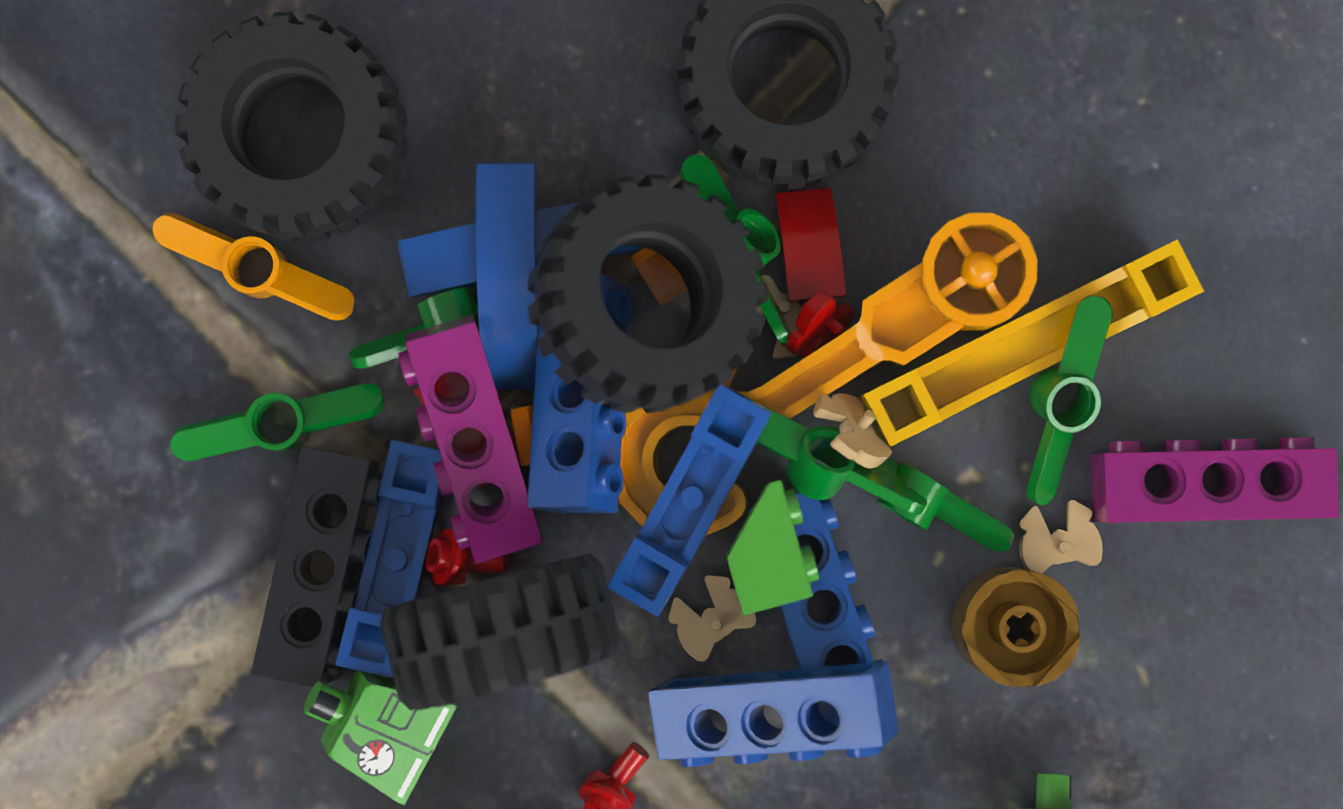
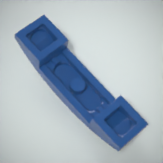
M536 162L477 163L476 268L479 333L496 390H534L538 325H530L527 307L535 301V293L529 292L527 285L529 272L537 266V259L535 257L537 222Z
M724 384L716 388L667 484L640 533L634 537L608 585L610 590L657 617L660 615L732 490L772 415V411Z
M391 440L378 491V496L381 499L354 608H349L336 666L393 678L380 627V619L385 608L418 598L426 566V552L432 540L441 497V490L433 467L434 462L443 460L440 450Z

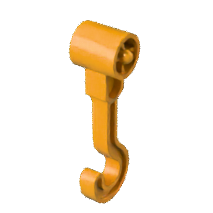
M968 213L948 221L932 237L922 263L862 301V315L857 324L761 387L748 392L738 393L792 419L813 406L822 394L830 395L883 361H890L905 366L959 330L984 331L1004 323L1028 302L1037 282V256L1029 237L1013 221L993 213ZM716 388L687 403L673 406L664 411L646 413L643 408H639L631 413H625L626 431L621 440L620 460L624 482L618 500L641 526L646 522L668 482L663 477L658 465L659 450L663 440L673 430L680 427H696ZM735 482L706 535L728 527L746 512L749 505V496L746 488L741 483Z

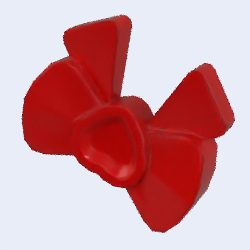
M820 291L803 305L796 320V327L799 329L789 336L786 348L793 355H797L800 352L803 358L809 356L844 333L855 315V310L846 303L836 307V300L826 291Z

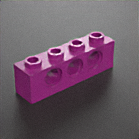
M473 314L406 334L408 350L399 352L398 357L408 387L419 384L425 402L424 406L415 408L425 441L436 439L443 460L434 462L433 467L442 495L445 496L453 493L460 514L450 516L459 549L470 547L475 564L543 543L533 509L527 507L528 492ZM457 372L468 380V387L460 397L454 399L444 398L435 390L434 386L437 379L444 373ZM475 428L484 434L485 440L478 450L465 453L454 447L452 444L453 437L461 429ZM481 483H493L502 490L499 499L488 506L477 505L470 499L469 495L472 489Z
M1314 437L1279 438V449L1258 450L1257 439L1222 440V451H1201L1200 440L1165 441V452H1143V441L1108 442V453L1090 454L1093 522L1120 523L1339 518L1336 448L1315 449ZM1268 463L1276 469L1279 478L1276 489L1270 494L1263 489L1260 482L1261 471ZM1211 464L1217 467L1222 475L1221 488L1214 495L1209 494L1202 483L1203 473ZM1154 465L1163 471L1166 478L1164 490L1156 497L1147 491L1144 483L1146 472Z

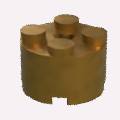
M1002 566L978 575L961 592L951 619L952 633L964 659L980 673L1005 686L1030 687L1055 680L1071 665L1079 650L1080 643L1079 614L1076 603L1069 592L1053 578L1043 573L1032 570L1028 571L1023 568ZM1011 615L1019 618L1022 617L1019 624L1024 629V632L1019 638L1008 634L1010 628L1006 622Z

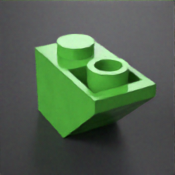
M781 480L765 484L726 554L743 615L813 597L810 582L819 580L810 545L802 548L799 547L793 526L803 523L794 488L784 491Z

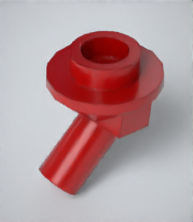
M445 529L438 538H434L430 542L425 557L426 569L431 572L432 580L435 584L444 586L465 583L467 572L507 573L510 563L509 554L475 564L472 551L469 550V547L459 549L454 531L451 529Z
M632 742L606 774L596 770L588 775L578 790L579 796L585 802L584 809L633 808L636 795L625 786L649 758L648 752L640 744Z

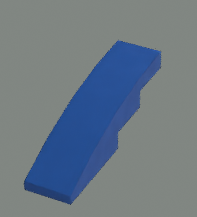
M577 203L537 210L536 252L542 241L553 231L552 227ZM476 223L403 239L397 242L409 298L444 293L464 287H477ZM631 245L619 246L610 251L605 258L634 254L642 248Z

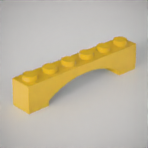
M1177 239L858 398L863 401L865 412L870 410L876 415V419L871 423L876 435L891 447L1061 361L1077 306L1086 297L1098 295L1107 299L1111 304L1113 315L1107 332V339L1204 292Z

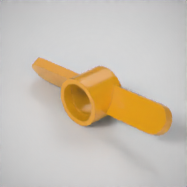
M173 212L163 214L153 224L154 237L162 246L223 272L230 286L248 296L268 298L276 295L336 321L348 318L353 312L354 296L351 291L288 263L280 249L262 238L248 236L236 240ZM261 248L268 250L273 259V270L270 277L260 286H245L239 276V266L242 259L252 250Z

